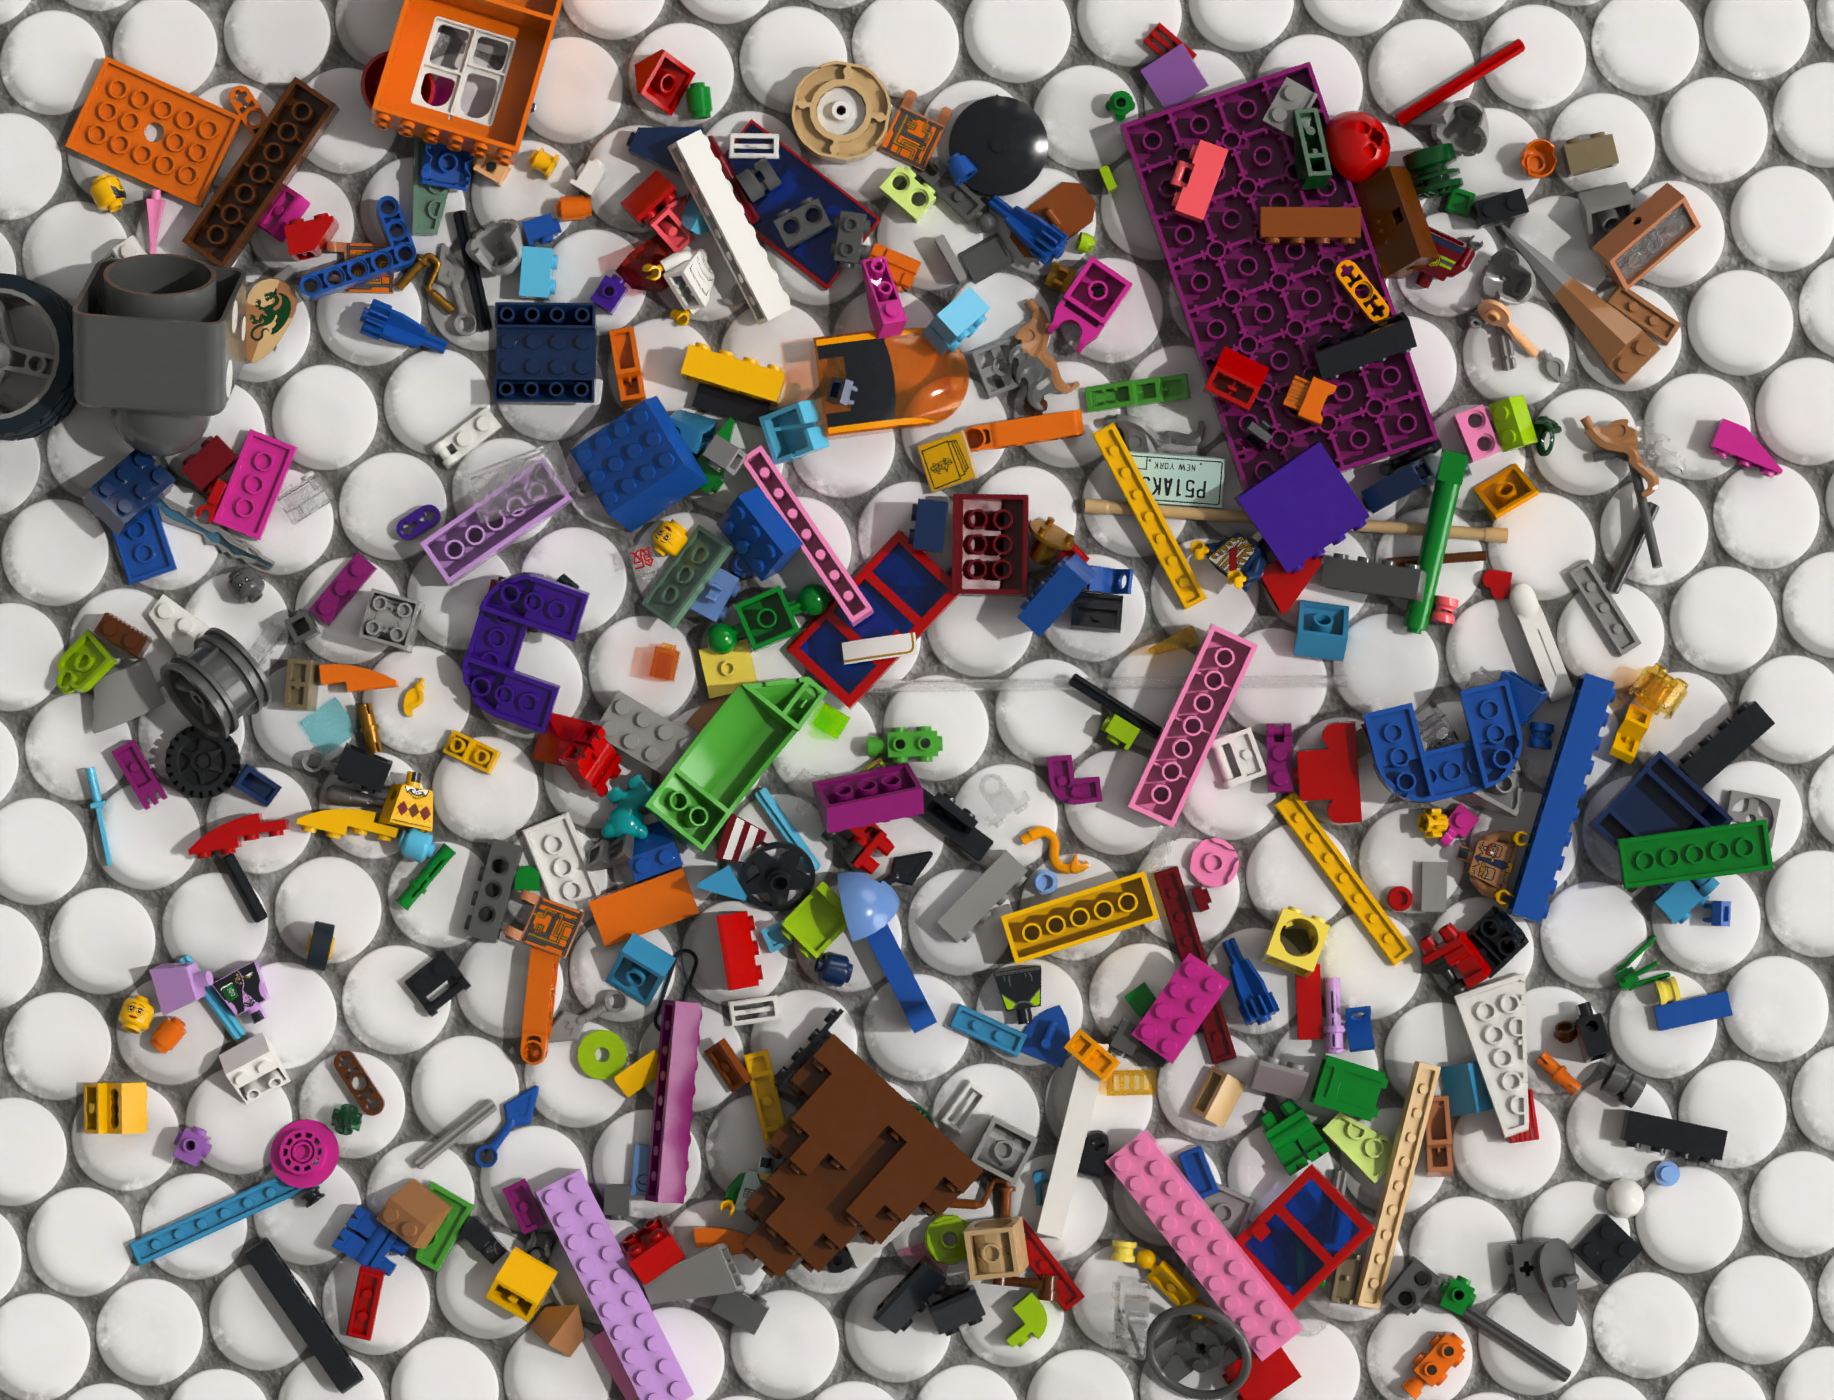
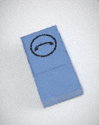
M635 1144L631 1195L646 1196L650 1145Z

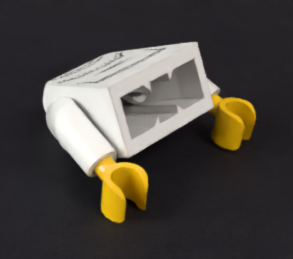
M697 249L696 251L682 250L660 260V264L657 266L646 264L642 268V271L645 272L652 270L651 275L646 277L649 280H658L661 276V271H665L663 276L684 309L683 311L674 309L670 313V318L676 320L675 323L680 326L687 325L689 315L691 313L694 315L698 310L705 307L710 300V292L715 276L707 263L709 254L703 249Z

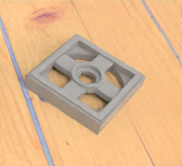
M1015 335L970 352L988 399L1027 384L1024 379H1021L1019 385L1016 382L1014 383L1010 372L1012 368L1017 367V360L1013 359L1012 363L1008 364L1007 357L1003 355L1000 346L1013 348L1020 344L1019 341L1014 340ZM991 350L994 358L993 365L982 369V358L987 351ZM1000 362L1007 364L1005 371L998 369L997 366ZM997 374L1001 376L1005 387L996 388L990 385L986 378Z
M1730 790L1726 812L1733 818V821L1740 823L1746 822V817L1749 814L1755 816V821L1767 819L1770 847L1772 848L1781 799ZM1749 799L1747 810L1743 813L1732 811L1733 807L1740 800ZM1759 801H1763L1768 805L1772 812L1771 818L1759 815L1757 812Z

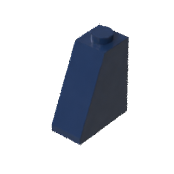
M638 127L636 133L632 132L626 146L629 147V154L682 177L667 147L700 129L704 134V130L700 127Z
M1424 457L1363 490L1361 492L1363 496L1362 502L1366 509L1371 510L1374 514L1436 478Z

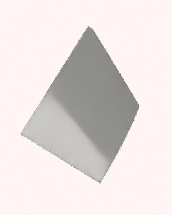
M141 658L122 669L111 668L92 687L94 692L92 709L94 712L91 730L94 734L105 731L166 703L145 658Z

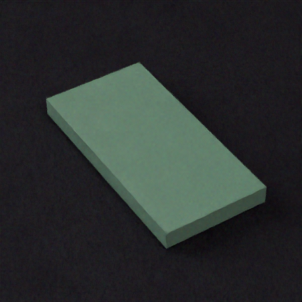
M698 525L685 546L675 556L640 605L675 629L732 552L733 548L701 525Z

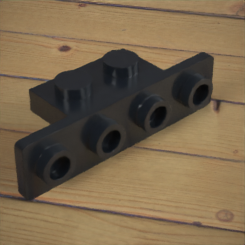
M923 788L924 813L918 816L974 859L980 861L993 845V840L975 828L978 823L975 815L966 808L962 810L955 804L956 801L946 793L941 794L938 791L933 796Z
M841 1008L838 1011L832 1009L824 1019L827 1024L820 1031L816 1028L807 1038L810 1044L805 1049L799 1047L793 1054L791 1059L794 1062L787 1069L783 1066L774 1076L777 1079L774 1085L779 1087L794 1069L797 1070L830 1037L832 1033L828 1030L844 1012Z

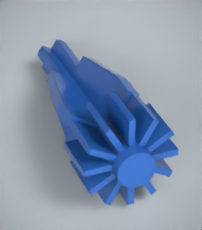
M997 195L993 196L992 200L989 201V208L1004 218V223L1008 229L1030 250L1031 255L1047 266L1048 263H1052L1054 258L1059 259L1065 251L1064 246L1069 238L1066 233L1054 224L1049 226L1042 218L1019 206L1012 208Z
M373 299L369 308L364 307L359 321L364 322L360 330L361 334L376 340L381 338L391 343L419 348L422 345L444 354L448 341L426 333V327L405 314L391 309V305Z
M1235 938L1222 942L1231 963L1229 972L1237 1000L1240 1004L1238 1009L1246 1026L1252 1025L1255 1022L1258 1025H1262L1271 1021V1016L1280 1011L1273 993H1268L1263 979L1250 960L1243 958Z

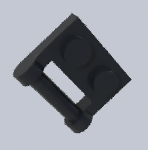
M445 951L441 952L405 981V984L431 1017L438 1013L437 1010L463 989L466 991L471 987L469 981ZM454 976L457 982L430 1002L427 996Z

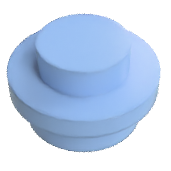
M1041 870L1035 874L1033 887L1039 894L1048 895L1057 888L1058 880L1053 872Z
M1663 1161L1657 1165L1654 1174L1659 1184L1672 1186L1679 1180L1680 1170L1675 1163Z

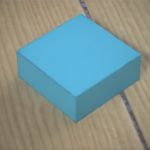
M784 920L760 930L770 953L793 943V940L791 942L788 941L780 932L783 929L780 924Z

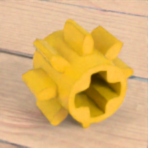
M1425 808L1424 814H1421L1417 820L1418 829L1425 833V838L1442 837V832H1445L1449 825L1447 816L1441 813V808Z

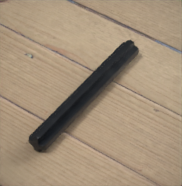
M465 210L456 211L453 213L478 327L481 332L489 331L493 327L479 265L465 251L468 240L472 239L467 213Z
M1074 674L1069 681L1070 686L1157 740L1162 729L1160 726L1080 675Z

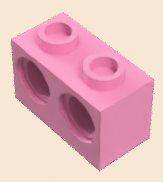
M1483 404L1452 417L1470 464L1501 451L1497 431L1494 432L1490 424L1493 422L1491 412L1488 408L1484 409ZM1470 415L1479 417L1481 424L1478 428H1473L1469 425L1468 418ZM1485 438L1489 441L1490 448L1488 451H1482L1478 448V439Z

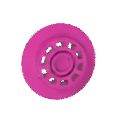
M309 1119L298 1120L285 1126L275 1137L270 1152L271 1165L277 1177L285 1184L295 1188H310L324 1182L334 1171L339 1158V1146L334 1133L323 1123ZM319 1140L320 1144L316 1145L315 1141Z

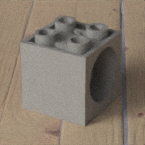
M372 588L358 637L412 653L425 604Z
M992 1114L970 1159L978 1166L1016 1184L1038 1138Z

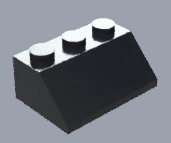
M924 1255L874 1309L873 1319L895 1334L900 1329L904 1332L913 1322L911 1317L917 1311L922 1313L930 1304L928 1299L932 1294L938 1295L947 1286L945 1282L947 1274Z

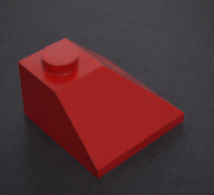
M552 713L546 733L538 732L532 759L564 767L559 761L560 756L570 742L574 743L572 739L582 724H592V722ZM587 733L583 735L582 739L588 740ZM574 752L570 754L569 758L575 759Z

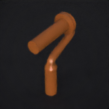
M996 1176L990 1180L981 1202L974 1199L956 1198L949 1208L975 1210L983 1208L995 1183H1004V1185L998 1186V1190L1002 1191L1000 1218L1010 1217L1012 1192L1016 1191V1187L1010 1186L1009 1181Z

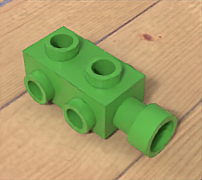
M931 726L916 727L917 731L907 732V727L892 728V732L886 733L887 738L867 736V755L878 756V753H887V758H893V763H906L910 757H918V762H932L933 757L938 756V751L943 750L942 736H937V731H932ZM922 739L929 740L930 746L928 748L921 746L920 742ZM897 740L904 741L905 747L903 749L896 747L895 743Z

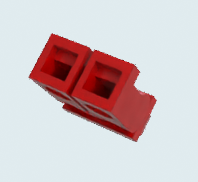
M583 723L572 739L574 743H569L560 756L559 761L578 783L577 785L581 790L590 791L594 796L605 797L609 791L606 782L608 779H615L619 776L621 769L618 764L622 758L619 754H616L613 746L607 742L604 737L606 732L602 726ZM585 733L588 735V740L582 739ZM573 752L575 754V759L569 758L570 754Z

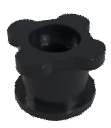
M845 1246L835 1255L842 1257L843 1262L841 1264H835L833 1258L827 1263L828 1270L831 1273H841L852 1266V1261L848 1254V1248Z

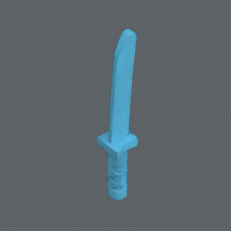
M95 767L85 769L93 801L90 804V808H96L107 866H112L101 809L102 806L106 805V802L101 800L102 797Z

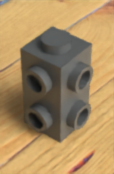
M841 211L840 216H836L834 231H838L837 241L832 240L830 255L834 256L835 262H839V267L854 269V265H860V261L866 258L867 245H863L864 235L869 236L871 221L867 220L866 214Z

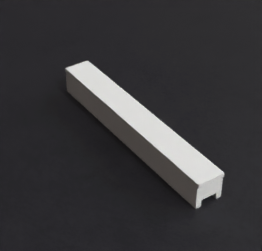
M1098 1043L1106 1051H1108L1109 1044ZM1079 1060L1036 1233L1055 1237L1058 1240H1061L1101 1080Z

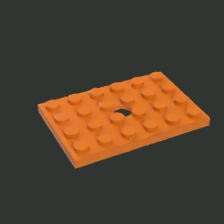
M106 56L65 147L202 208L239 129L242 117ZM157 123L163 127L164 135L161 140L150 142L146 139L145 130L148 125Z

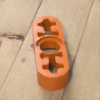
M242 85L235 86L229 93V100L254 137V130H258L267 116L247 87ZM238 91L242 94L247 93L245 100L249 106L252 102L255 104V106L247 108L244 113L240 111L245 109L240 101L235 102ZM253 111L261 114V121L257 125H251L247 121L249 113Z

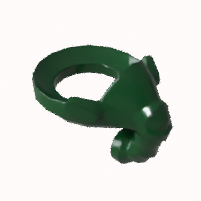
M1541 416L1533 421V427L1538 439L1536 448L1540 456H1548L1554 446L1555 434L1560 433L1562 429L1555 420L1547 416ZM1549 432V447L1547 448V450H1545L1544 440L1546 434Z

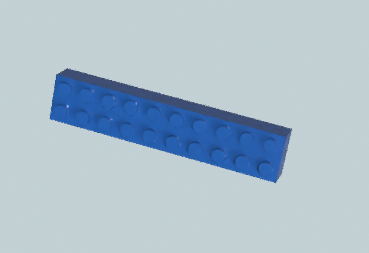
M1587 673L1579 675L1532 826L1531 836L1528 839L1527 844L1530 845L1525 849L1512 891L1513 897L1510 898L1506 914L1532 922H1541L1548 915L1550 905L1547 904V900L1550 894H1554L1557 886V880H1554L1556 871H1561L1565 857L1561 856L1563 848L1565 846L1568 847L1570 844L1572 833L1569 832L1572 822L1576 823L1580 811L1576 806L1578 800L1583 799L1587 789L1584 780L1592 772L1594 761L1591 758L1593 752L1598 751L1602 737L1598 735L1600 729L1606 726L1609 717L1606 709L1609 703H1613L1617 689L1613 688L1615 683L1613 681Z

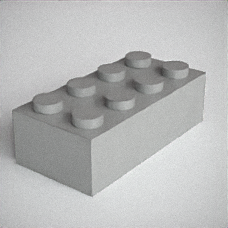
M619 690L598 723V726H602L606 734L604 737L608 743L664 776L668 774L696 737Z

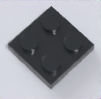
M1605 1214L1571 1250L1609 1285L1643 1249Z

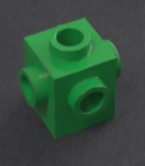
M1457 1275L1456 1279L1450 1276L1448 1281L1444 1279L1440 1285L1438 1293L1441 1296L1437 1304L1463 1316L1466 1307L1471 1308L1475 1301V1288L1470 1286V1280L1460 1275ZM1457 1290H1460V1295L1458 1297H1454V1293Z

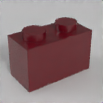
M218 435L214 438L209 436L200 445L202 449L196 455L191 453L182 462L184 464L181 468L182 472L204 493L208 490L211 483H215L217 479H220L237 463L239 458Z

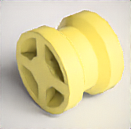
M1674 976L1669 977L1667 981H1654V988L1660 1005L1666 1004L1669 1000H1681L1679 987Z
M1112 1240L1114 1253L1111 1254L1110 1260L1134 1263L1136 1257L1133 1253L1137 1247V1242Z

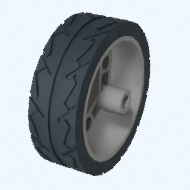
M0 273V334H2L5 342H0V386L12 373L48 380L36 398L23 408L11 413L0 414V440L14 441L17 439L18 441L37 437L51 430L53 425L56 427L70 415L78 403L74 397L73 307L66 299L52 289L21 276ZM6 301H27L37 308L51 330L54 341V355L18 347ZM42 360V367L37 371V364Z

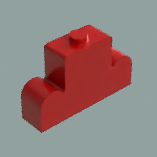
M1355 721L1329 723L1322 730V739L1326 746H1328L1327 748L1297 751L1298 768H1293L1294 783H1299V796L1302 801L1331 799L1327 805V813L1333 822L1340 824L1362 822Z

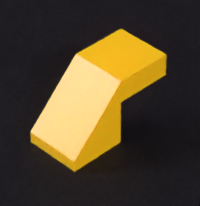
M1630 703L1615 733L1608 754L1632 764L1639 743L1648 730L1652 713Z

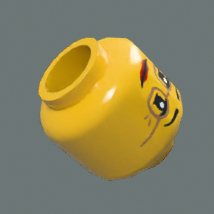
M673 519L670 522L662 521L651 535V540L655 543L653 549L663 557L666 554L676 556L688 541L686 535L688 531Z
M135 995V998L125 999L118 1016L122 1029L134 1034H140L141 1031H146L149 1028L155 1010L149 1004L150 1000L148 998Z

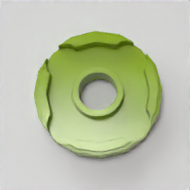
M597 1030L589 1033L582 1039L578 1047L577 1058L580 1067L587 1075L594 1079L605 1080L615 1077L622 1071L627 1061L628 1052L625 1042L619 1035L608 1030ZM603 1047L609 1051L610 1055L607 1061L600 1062L596 1059L595 1053L598 1048Z
M942 1215L934 1219L928 1226L924 1236L925 1248L929 1256L936 1262L944 1265H956L967 1258L963 1231L970 1224L956 1215ZM945 1234H953L956 1238V1244L953 1246L946 1245L943 1242Z

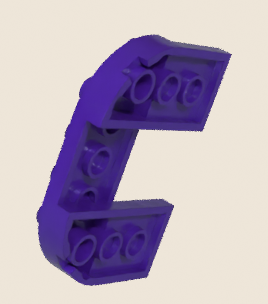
M534 572L513 574L498 582L487 593L479 607V615L467 653L463 659V680L473 697L472 700L482 710L496 718L545 734L561 686L515 670L527 629L530 626L574 642L590 593L545 578L543 574Z

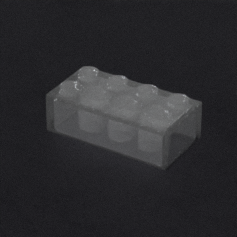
M558 440L463 475L480 523L483 525L577 490Z

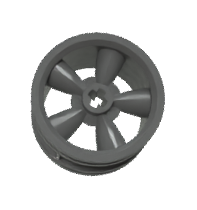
M209 628L204 635L199 636L194 641L193 652L188 656L180 654L174 656L170 662L164 664L160 669L164 688L175 706L198 731L214 741H224L229 734L238 729V719L245 713L257 714L272 701L270 684L258 663L235 638L219 628Z

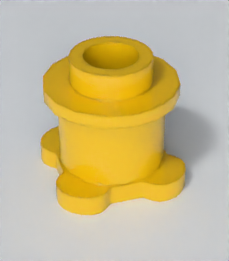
M541 148L539 151L534 150L528 163L532 164L531 170L536 169L549 180L560 158L558 155L551 156L544 152V148Z

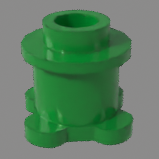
M1117 91L1111 95L1105 107L1107 111H1111L1118 121H1123L1126 114L1135 109V103L1129 93ZM1123 101L1125 106L1119 107L1116 103Z

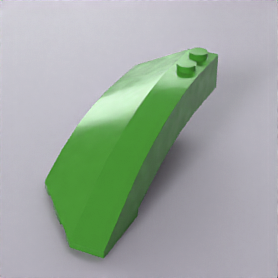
M809 676L739 685L687 747L644 806L676 839L695 854L704 852L763 772L802 728L827 694V691Z

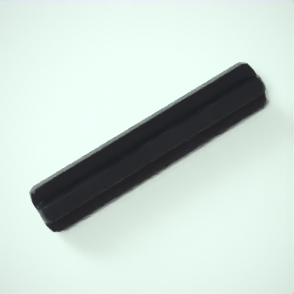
M229 854L223 857L221 863L255 923L263 921L267 918V913L235 855Z

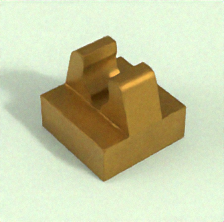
M1054 261L1044 285L1065 294L1072 284L1076 270Z

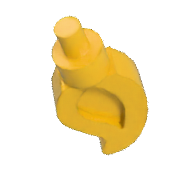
M420 678L418 683L415 682L414 687L404 697V712L409 717L413 716L412 711L424 701L423 689L425 686L423 682L425 679Z

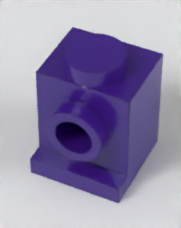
M615 274L611 278L605 275L591 296V303H595L596 306L613 315L628 291L627 287L623 286L626 281ZM609 287L614 289L612 296L605 294V290Z

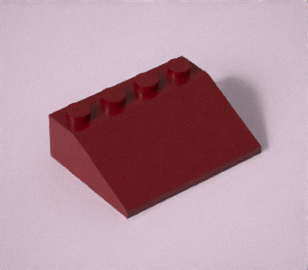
M953 494L952 594L1028 597L1029 495Z

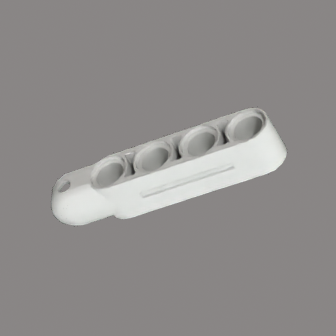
M1521 583L1515 585L1509 592V602L1543 689L1550 692L1547 697L1549 703L1552 704L1574 695L1568 674L1534 590L1528 584Z

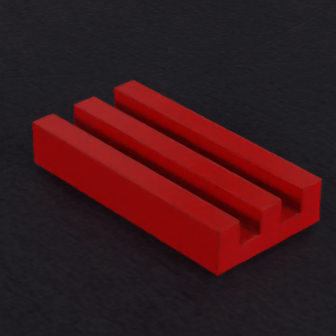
M1160 22L1143 40V43L1159 57L1165 55V53L1151 41L1153 38L1168 51L1174 49L1157 34L1159 31L1176 46L1183 43ZM1184 44L1187 51L1194 60L1197 54Z

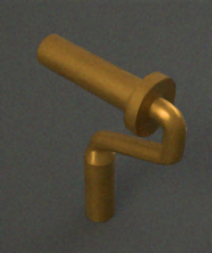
M418 253L416 255L418 259L396 282L395 286L403 291L425 265L429 268L431 264L427 260L430 259L435 264V267L426 286V291L429 297L450 315L456 308L437 290L432 289L441 267V261L432 253H426L423 256Z

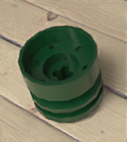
M1453 143L1424 148L1403 157L1404 165L1408 167L1409 173L1419 174L1418 178L1412 180L1414 187L1422 186L1416 189L1419 199L1440 197L1464 185L1462 178L1451 179V177L1460 174V169H1448L1447 165L1457 160Z

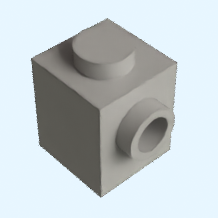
M717 434L707 443L703 456L709 460L708 466L719 473L723 469L735 476L748 456L740 448Z

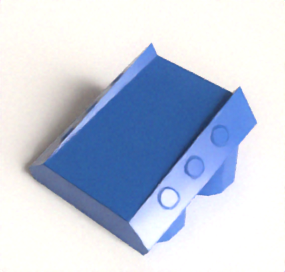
M425 142L419 183L468 191L471 179V164L475 157L471 155V152L464 150L456 152L448 149L447 145L437 143L433 145Z

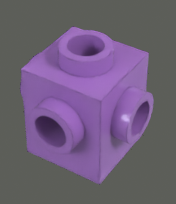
M194 1125L192 1129L188 1127L185 1128L184 1132L179 1131L174 1141V1145H177L173 1157L193 1166H198L202 1157L206 1159L212 1148V1145L209 1144L211 1137L206 1136V1130ZM191 1141H194L195 1148L191 1147Z

